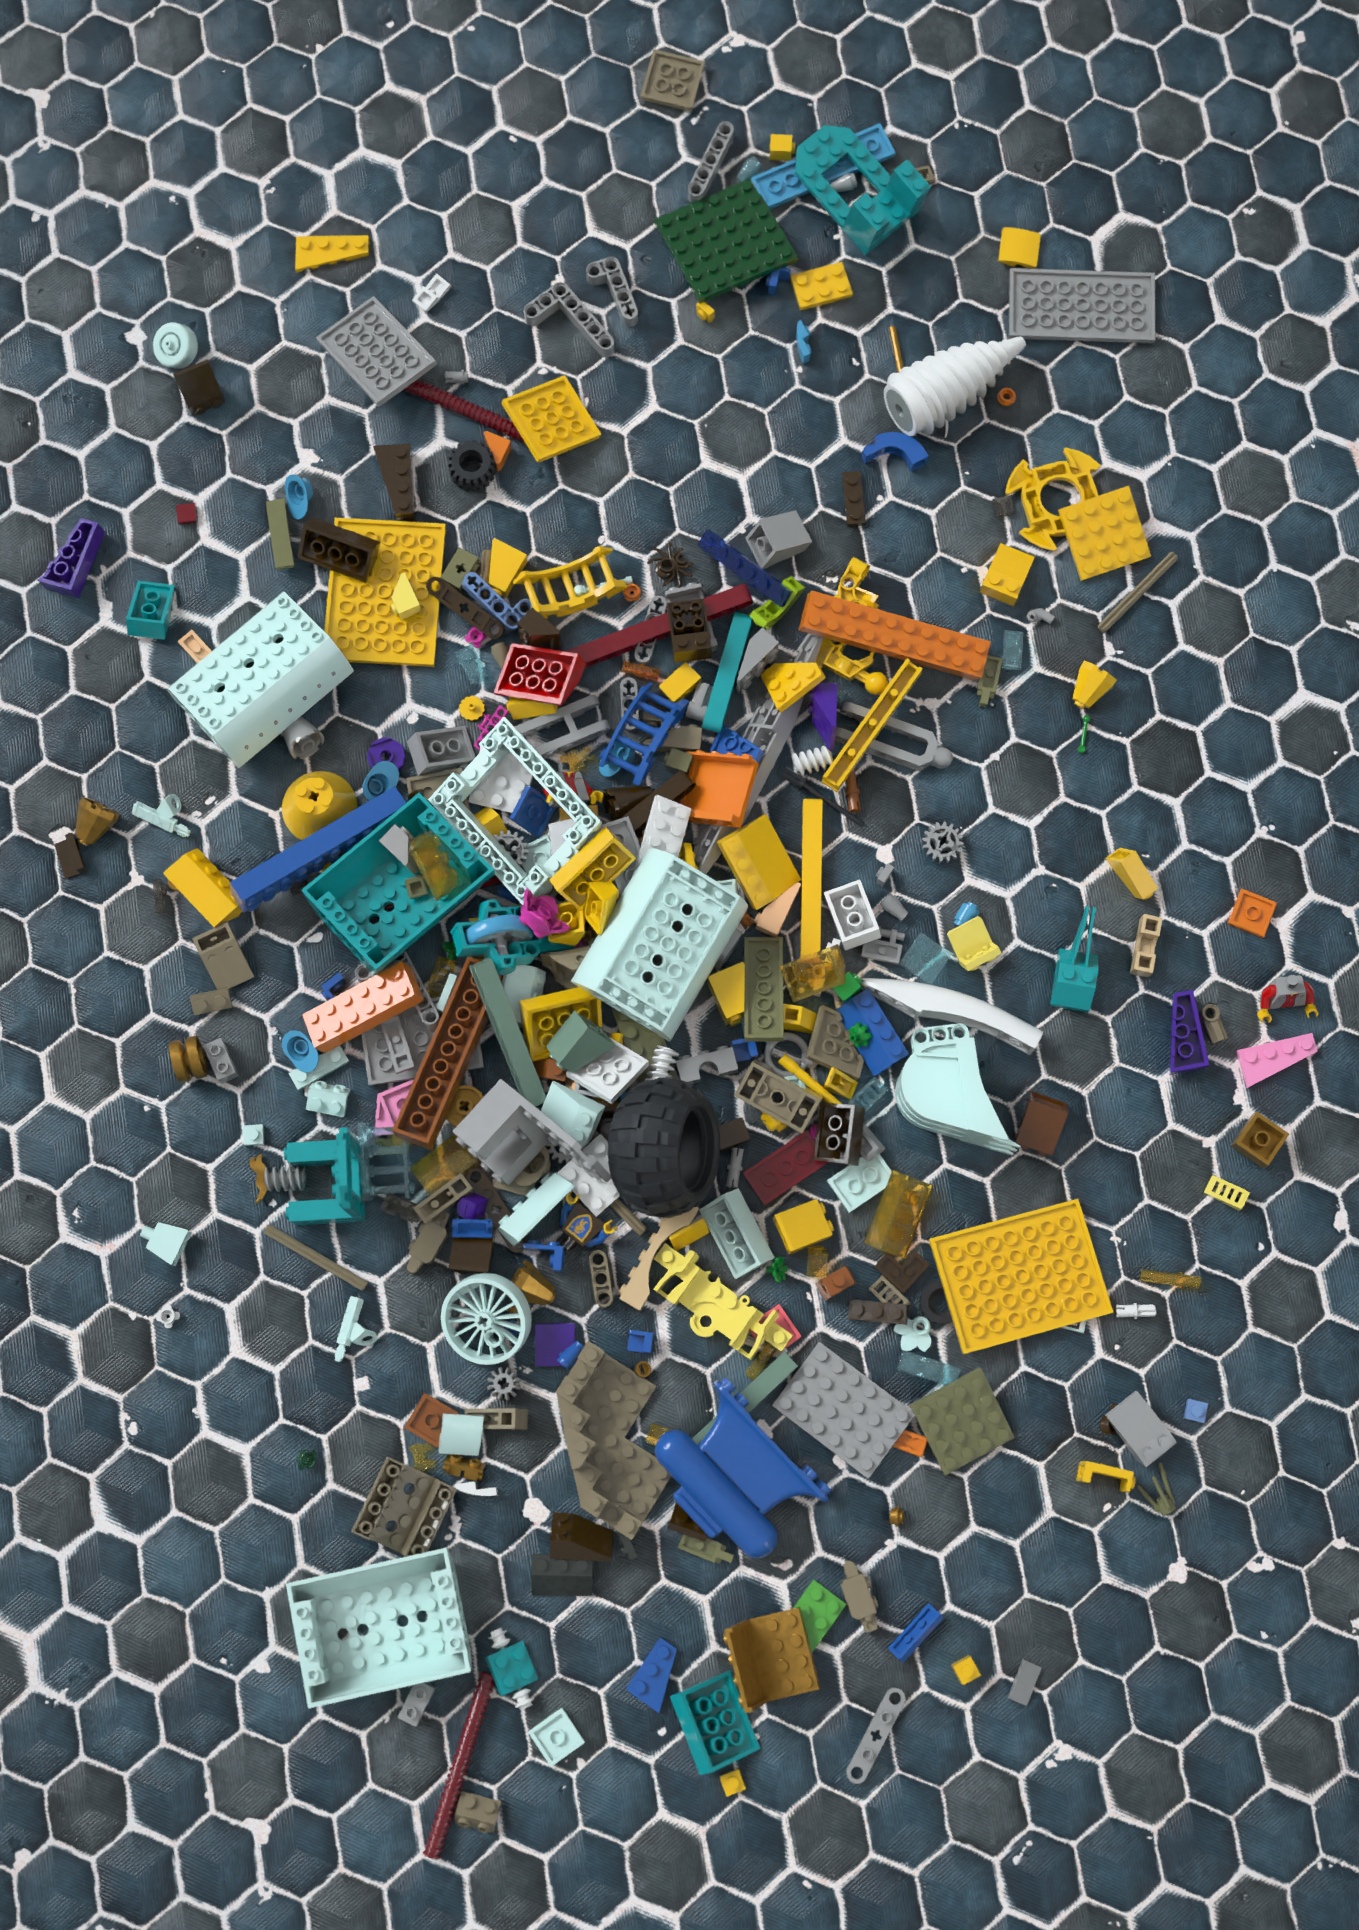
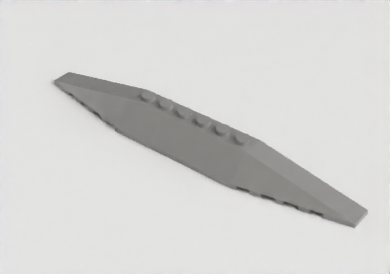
M808 633L797 649V656L794 660L790 659L788 663H815L823 637ZM768 691L765 696L767 700L762 707L758 706L742 736L764 752L759 761L742 825L749 816L763 785L766 783L784 744L791 734L804 696L781 713L776 708ZM708 824L699 825L701 831L699 836L694 839L693 844L695 847L693 852H695V865H697L700 872L706 875L722 854L716 841L739 828Z

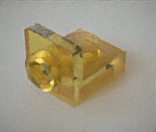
M822 1246L808 1247L806 1276L826 1277L827 1249Z

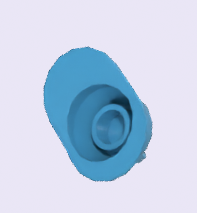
M292 474L285 480L288 511L293 518L302 519L307 513L308 502L313 497V488L307 478H300Z
M618 742L612 755L632 763L636 750ZM609 762L604 767L599 766V771L603 776L611 777L621 767Z
M381 761L371 769L362 785L364 796L368 801L394 786L396 787L399 781L398 768L389 761Z
M296 1030L286 1033L282 1039L284 1053L300 1071L305 1073L312 1072L318 1065L319 1055L317 1049L314 1048L311 1037Z

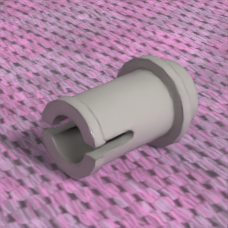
M445 371V382L462 383L464 385L468 383V371Z

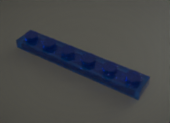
M710 529L705 530L697 544L700 548L779 607L785 606L793 593L792 590Z

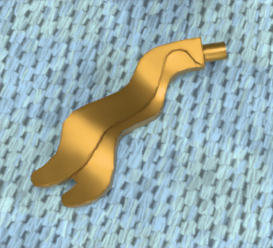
M262 1154L257 1156L256 1161L255 1157H252L249 1162L251 1169L257 1174L256 1185L260 1190L255 1201L257 1204L264 1199L268 1191L265 1186L264 1172L266 1166L262 1163Z

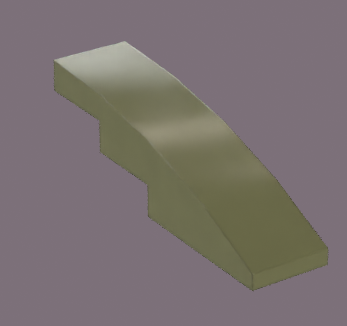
M285 499L266 501L276 570L295 567Z

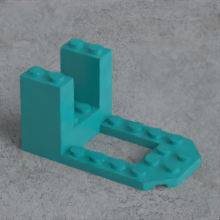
M824 125L796 149L795 175L864 255H867L916 215L931 188L908 159L899 165L890 176L850 128ZM846 155L878 191V194L873 198L866 192L852 204L851 208L822 176Z
M348 1127L339 1128L336 1140L287 1143V1148H284V1160H287V1163L292 1167L332 1165V1177H335L332 1193L336 1199L289 1202V1207L285 1209L286 1219H289V1222L295 1226L365 1221L363 1146Z

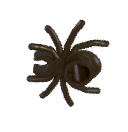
M669 543L668 556L660 549L653 547V550L659 552L664 557L652 558L647 561V564L661 560L655 566L657 576L667 578L672 574L662 586L669 584L676 573L678 587L681 588L679 572L692 577V574L682 569L692 566L693 562L686 564L687 559L684 561L679 560L684 554L679 553L683 550L682 547L671 555L672 544Z

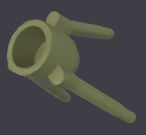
M1159 1463L1160 1473L1167 1494H1164L1155 1476L1152 1477V1480L1160 1494V1497L1156 1499L1157 1503L1140 1485L1137 1488L1151 1503L1155 1511H1160L1163 1516L1174 1511L1176 1507L1163 1465Z

